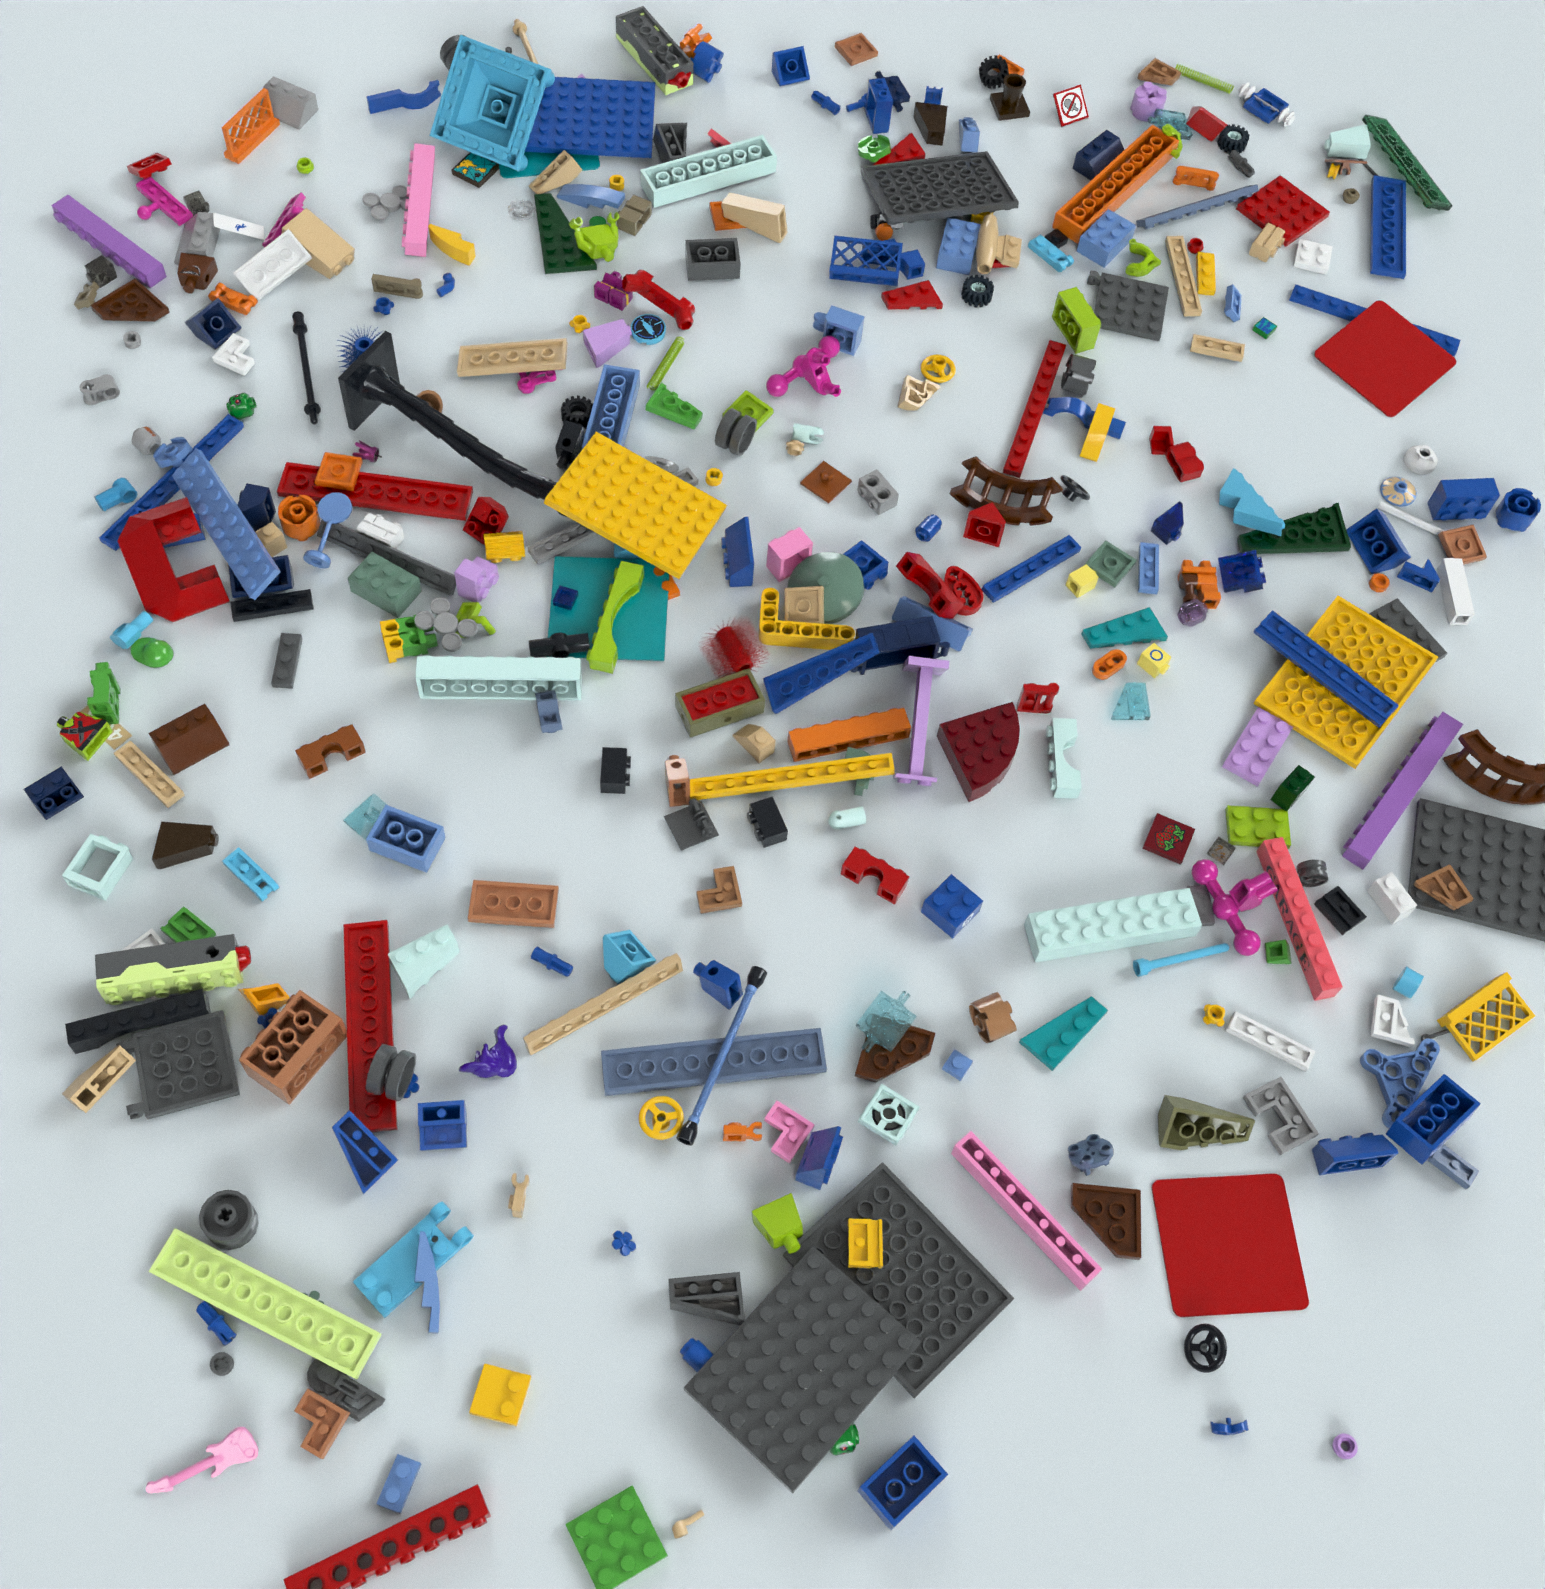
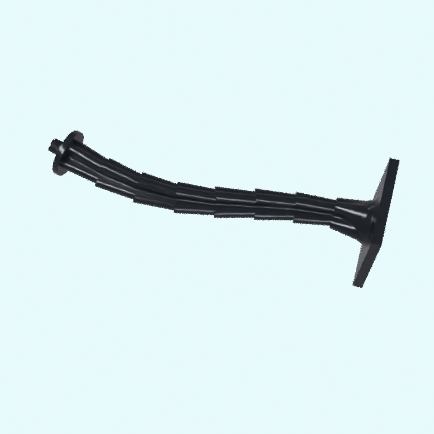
M387 331L381 334L338 377L348 427L354 431L382 403L389 406L392 405L413 422L417 421L437 439H442L463 458H468L487 474L491 473L512 488L516 487L536 499L541 498L545 500L557 483L549 478L529 472L527 468L503 458V455L479 442L478 438L454 424L452 419L429 406L428 402L405 390V387L400 384L392 334Z

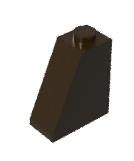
M915 102L913 118L926 144L943 145L948 106Z
M161 821L152 861L157 869H164L213 854L214 846L218 845L219 836L211 825Z

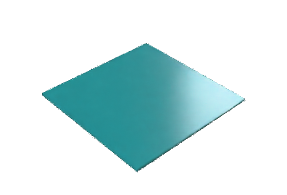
M555 556L548 638L554 633H565L566 635L588 633L590 649H592L593 634L598 632V619L604 614V601L608 600L609 586L615 580V568H619L620 562L625 561L643 565L644 579L640 591L623 604L614 619L612 637L617 646V660H665L668 591L662 589V583L666 580L669 581V574L667 572L661 576L655 575L653 570L656 566L643 559ZM588 651L569 653L567 657L586 659Z

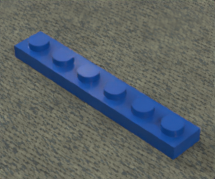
M1068 535L984 584L982 591L994 603L1079 553L1081 546Z

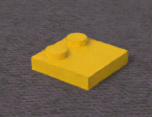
M484 1363L469 1413L517 1426L532 1377Z

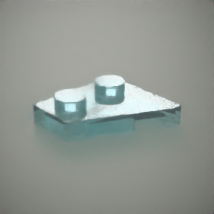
M1126 683L1111 720H1149L1151 715L1146 683Z

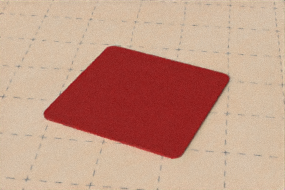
M1381 300L1374 302L1314 353L1320 362L1388 417H1394L1452 369L1457 362L1451 354Z
M1255 1174L1156 1180L1152 1184V1194L1172 1309L1177 1316L1195 1317L1304 1310L1308 1307L1309 1298L1285 1183L1280 1175Z

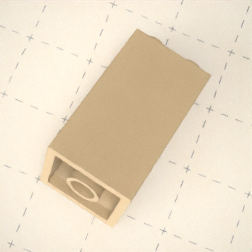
M307 208L282 227V234L289 229L312 257L306 265L329 279L334 275H339L346 265H350L354 261L355 249Z

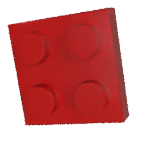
M155 153L128 165L127 168L129 173L146 179L151 177L152 173L156 171L162 172L167 170V166L172 165L168 157Z

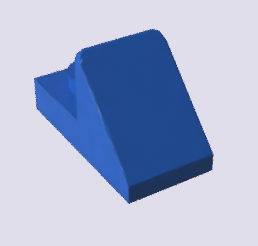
M1427 559L1422 568L1406 561L1397 578L1429 592H1433L1440 581L1429 559Z

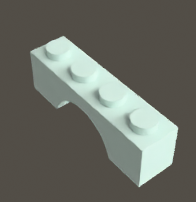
M1052 718L1050 726L1047 725L1046 737L1050 738V743L1047 746V753L1051 755L1048 765L1049 772H1052L1050 790H1053V798L1078 799L1082 789L1080 771L1071 767L1063 756V751L1073 747L1078 737L1077 720Z

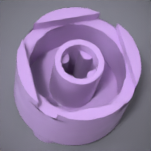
M1144 82L1134 93L1130 108L1133 111V116L1145 122H1148L1149 119H1154L1153 121L1158 120L1163 112L1167 91L1153 85L1151 82Z

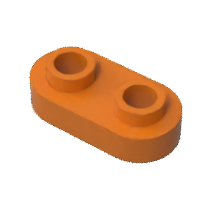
M1118 649L1111 650L1094 663L1092 668L1093 675L1101 680L1108 679L1125 666L1127 661L1126 654Z

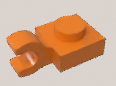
M738 1122L724 1125L723 1141H746V1139L760 1141L762 1140V1134H755L753 1130L762 1129V1123L753 1122L749 1127Z

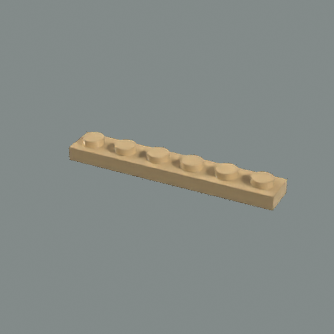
M1167 236L1165 243L1183 316H1201L1202 308L1183 236Z

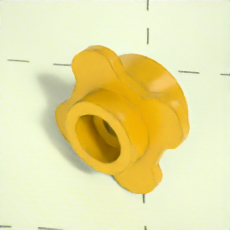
M577 315L569 322V325L575 329L576 333H581L583 330L590 328V323L587 322L586 317L583 315Z
M1205 1005L1203 1022L1207 1025L1211 1023L1216 1024L1218 1027L1223 1026L1225 1023L1223 1020L1225 1009L1219 1005Z

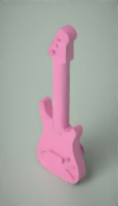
M235 1428L223 1441L206 1447V1452H211L213 1455L170 1477L167 1475L155 1482H148L146 1492L172 1491L175 1485L214 1465L216 1468L212 1471L211 1477H216L233 1464L254 1460L258 1456V1446L247 1428Z

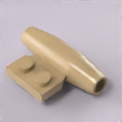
M991 214L984 217L978 232L976 247L977 270L981 274H988L992 269L995 258L1001 264L1017 269L1020 261L1022 239L1007 234L999 236L997 218Z

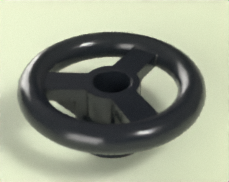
M1066 475L1060 477V480L1067 487L1063 490L1062 494L1073 502L1077 497L1084 500L1090 499L1089 493L1073 479Z
M1207 1323L1194 1326L1188 1332L1184 1342L1186 1359L1199 1372L1210 1373L1220 1368L1227 1355V1343L1222 1332L1217 1327ZM1201 1331H1209L1205 1340L1199 1344L1192 1343L1196 1334ZM1192 1351H1199L1204 1355L1209 1365L1199 1364L1194 1359Z

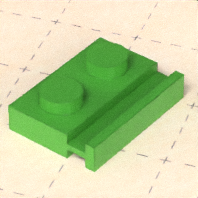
M184 906L168 921L167 925L160 928L175 943L216 936L213 929Z

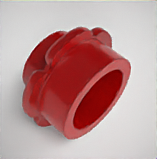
M1192 238L1187 244V249L1192 254H1197V252H1201L1204 249L1203 241L1199 238Z

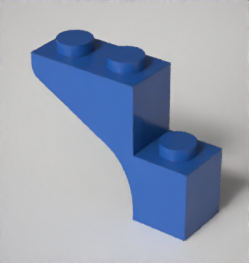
M895 239L884 240L889 242H896ZM879 246L870 248L875 255L882 250ZM890 248L887 251L893 257L898 253L899 248ZM918 249L903 252L901 254L900 271L907 280L923 277L925 262ZM868 251L861 255L865 262L872 258ZM885 253L878 257L882 263L889 260ZM875 260L870 263L879 265ZM893 262L887 265V267L896 268Z

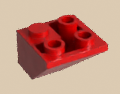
M478 497L463 531L485 545L484 534L501 533L509 515L505 507L493 498Z

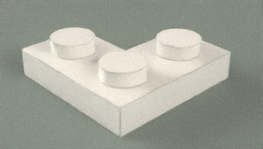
M234 333L212 357L214 363L244 376L255 364L253 358L243 354L250 346L249 340Z

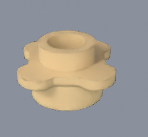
M798 440L786 443V450L790 455H801L802 451H804V443Z

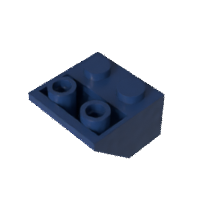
M246 483L244 490L240 492L237 505L256 532L272 522L276 509L269 487Z
M62 766L23 789L45 820L84 798Z

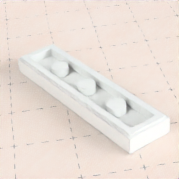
M1236 1011L1233 1013L1226 1032L1305 1072L1308 1070L1315 1054L1314 1050Z

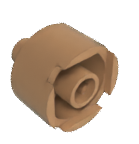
M998 992L970 1003L969 1012L974 1026L978 1025L981 1032H978V1034L985 1043L993 1042L1017 1031L1016 1025L1010 1016L1012 1007L1008 1001L1003 1002Z

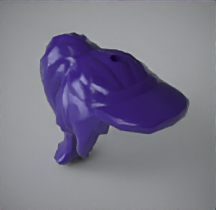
M503 1024L494 1030L496 1044L488 1050V1044L485 1043L481 1055L480 1051H476L475 1061L460 1066L459 1072L472 1073L481 1078L511 1076L517 1068V1059L504 1037L508 1026Z

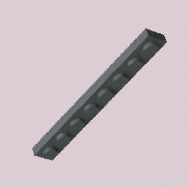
M321 520L317 536L322 538L327 524L323 520ZM339 523L331 525L327 541L365 558L371 552H374L417 576L421 583L447 595L454 594L456 588L455 575Z

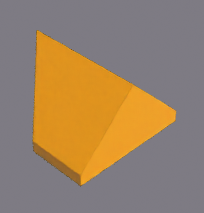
M279 983L256 988L238 989L258 1016L266 1014L270 1008L278 1010L290 998Z

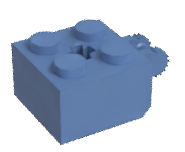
M831 305L827 314L821 312L814 314L813 328L823 332V337L834 336L840 342V351L854 356L861 343L865 316Z

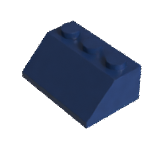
M1105 130L1076 153L1072 169L1091 181L1124 151L1120 138L1112 132Z
M288 555L272 557L281 572L261 594L293 589V571ZM228 565L232 598L248 596Z

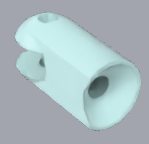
M794 423L791 440L810 444H820L823 441L822 438L814 436V434H824L820 427Z
M863 806L843 811L836 810L830 814L828 822L833 829H844L865 824L866 815Z

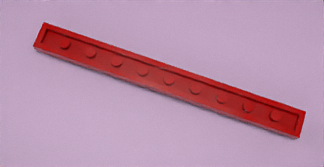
M1049 340L1003 469L1004 474L1018 478L1021 477L1066 344Z

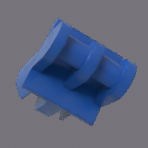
M927 86L924 103L941 105L943 88L936 89V87L929 88Z

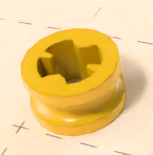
M1331 163L1327 178L1330 176L1333 179L1336 178L1340 164L1334 165V163Z
M617 174L609 178L610 189L617 191L624 189L623 176Z
M717 468L709 469L706 473V483L710 486H718L722 482L723 473Z

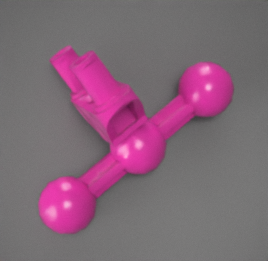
M834 336L823 337L818 344V348L813 347L806 355L797 356L789 371L783 375H771L766 382L768 393L773 397L783 396L788 390V384L799 376L805 377V380L809 382L817 393L821 395L830 394L835 397L839 396L841 393L840 386L831 383L826 368L830 363V358L837 356L840 351L838 339Z
M1208 859L1198 860L1193 865L1191 874L1196 883L1205 885L1213 897V913L1217 918L1226 920L1235 934L1233 941L1235 950L1243 956L1254 955L1260 948V937L1256 932L1245 928L1237 913L1239 909L1243 912L1261 905L1263 899L1274 894L1278 889L1267 871H1264L1250 880L1246 878L1241 880L1229 891L1230 894H1225L1216 879L1218 876L1217 865Z

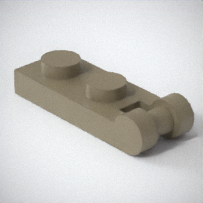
M379 274L372 275L371 280L374 292L415 299L423 297L422 283L418 278L408 280Z

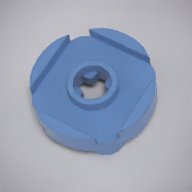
M184 437L170 439L172 443L168 445L163 443L156 449L153 457L160 468L178 467L183 463L182 459L192 452L193 448Z

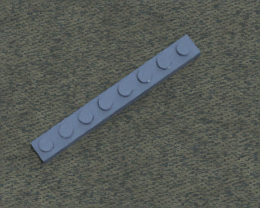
M1258 184L1245 186L1136 220L1137 227H1144V229L1153 228L1155 223L1159 225L1165 224L1171 218L1178 220L1183 218L1182 215L1187 214V216L1197 214V210L1200 209L1202 212L1210 210V206L1213 205L1215 207L1223 206L1225 201L1231 203L1238 201V197L1241 196L1242 198L1251 197L1252 193L1259 191Z

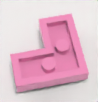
M776 1101L764 1119L765 1122L782 1132L771 1148V1152L790 1163L813 1130L815 1124L781 1102Z

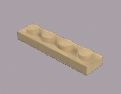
M131 740L114 752L115 757L167 808L185 796L184 792Z

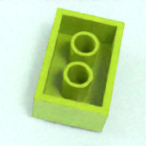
M1077 287L1058 292L1052 314L1056 325L1075 354L1094 349L1101 327L1100 319L1097 318L1092 307L1087 303L1084 295Z

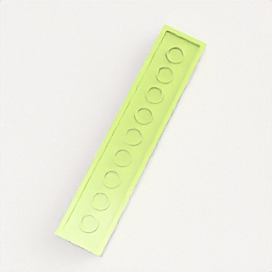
M176 1228L149 1270L150 1273L356 1380L382 1335L370 1327Z

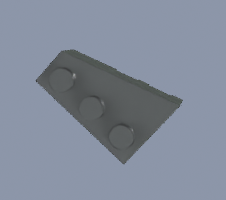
M687 123L656 124L653 142L662 163L686 157Z
M740 1272L671 1278L668 1280L671 1310L741 1325L745 1321Z

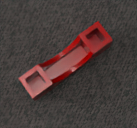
M906 552L896 565L906 579L914 582L927 593L930 598L928 605L939 617L953 619L964 605L920 554Z

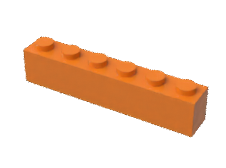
M892 708L885 712H873L866 716H853L846 720H834L831 723L815 724L803 729L796 728L788 732L787 742L793 761L796 762L847 751V747L858 749L909 738L911 725L904 708Z

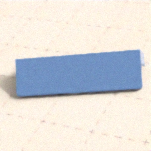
M906 596L900 598L892 615L893 620L899 622L933 616L940 642H949L951 648L957 651L962 650L973 628L954 619L939 617L933 609Z

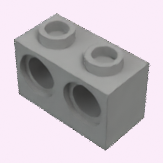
M877 469L859 478L857 488L859 495L864 497L870 508L875 510L878 515L897 506L899 494Z

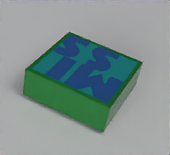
M1263 317L1254 325L1252 331L1267 339L1276 331L1277 325Z

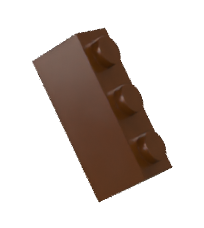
M205 703L148 733L173 775L230 745Z

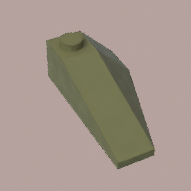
M1164 1095L1158 1112L1159 1146L1176 1150H1187L1191 1146L1200 1145V1147H1208V1144L1213 1143L1230 1144L1248 1141L1255 1120L1186 1098Z

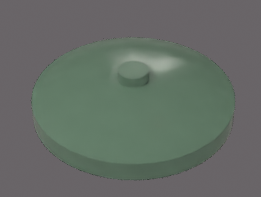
M836 552L817 553L804 559L793 570L787 588L824 587V624L836 623L850 616L857 609L864 595V579L859 567L849 557Z

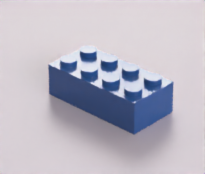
M1443 1074L1394 1121L1386 1135L1423 1165L1473 1115L1481 1103L1447 1075Z

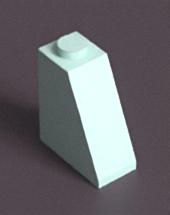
M1360 125L1331 132L1324 144L1327 156L1366 159L1371 147L1367 125Z

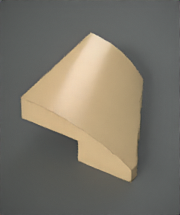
M907 375L903 381L898 408L918 410L940 389V386L927 379L921 382Z

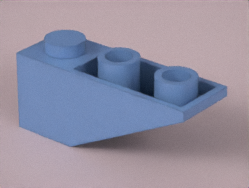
M971 117L959 119L961 151L978 152L980 131L976 121Z

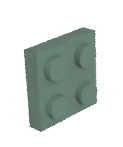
M1105 540L1085 565L1087 564L1096 572L1100 579L1115 588L1133 568L1137 560Z

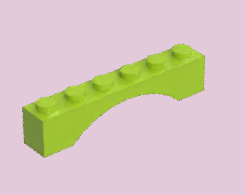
M621 561L619 568H615V580L609 586V598L604 601L603 605L604 614L598 619L597 626L599 629L597 633L594 632L593 647L588 650L586 658L589 661L590 669L611 674L614 672L618 659L617 646L612 637L614 619L623 604L640 591L644 579L643 565Z

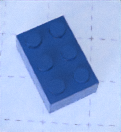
M1494 478L1441 480L1427 504L1433 520L1486 518L1500 494Z
M914 1435L865 1481L857 1492L885 1525L892 1530L946 1478L948 1473Z

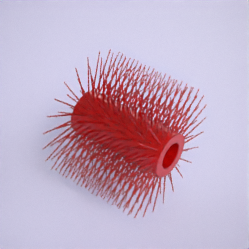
M738 622V626L735 625L734 627L731 624L730 626L727 624L724 627L723 623L722 629L717 631V633H705L715 634L714 638H708V640L713 639L709 641L711 643L708 646L712 647L711 649L713 650L711 652L715 651L712 653V657L722 664L720 666L721 669H718V671H724L723 674L727 673L726 675H728L729 673L731 675V671L737 673L748 668L752 670L753 666L758 665L754 663H757L755 661L759 660L757 659L759 654L756 653L760 652V649L758 648L759 651L755 652L758 646L753 647L758 645V643L749 641L750 639L746 637L748 636V630H744V628L749 627L751 622H749L748 626L741 629L739 628L740 622ZM749 630V634H751L750 636L754 635L753 630Z

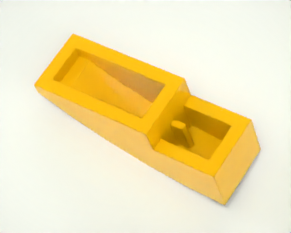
M432 224L428 225L430 240L442 252L463 264L471 265L476 257L473 243L462 240L460 233Z
M1098 403L1080 457L1097 462L1115 408Z

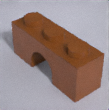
M353 724L341 727L338 731L324 735L318 740L305 744L295 750L298 760L309 779L328 771L325 758L331 753H341L347 761L366 753L363 741Z

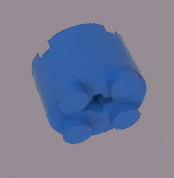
M702 41L694 50V53H696L694 59L692 57L690 59L694 63L693 74L710 83L715 72L719 73L722 68L720 62L724 53L709 43Z
M1512 489V491L1506 493L1496 509L1498 525L1514 531H1526L1541 510L1540 500L1538 497L1535 499L1532 496L1533 493L1527 489Z

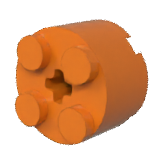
M292 495L283 499L278 506V517L282 530L287 536L299 541H306L319 530L320 517L317 506L312 498L306 495H299V497H293Z

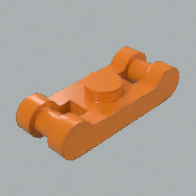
M1178 166L1173 183L1175 185L1186 184L1204 187L1209 191H1213L1219 174L1210 170Z
M220 282L215 286V290L211 291L208 295L211 301L219 298L225 307L244 315H248L251 311L250 308L258 303L254 296L244 295L227 288Z

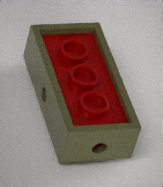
M750 668L675 693V707L691 738L764 713L765 698Z

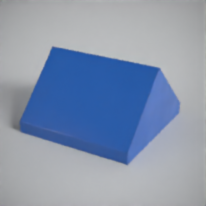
M804 46L773 52L771 72L779 86L810 80Z

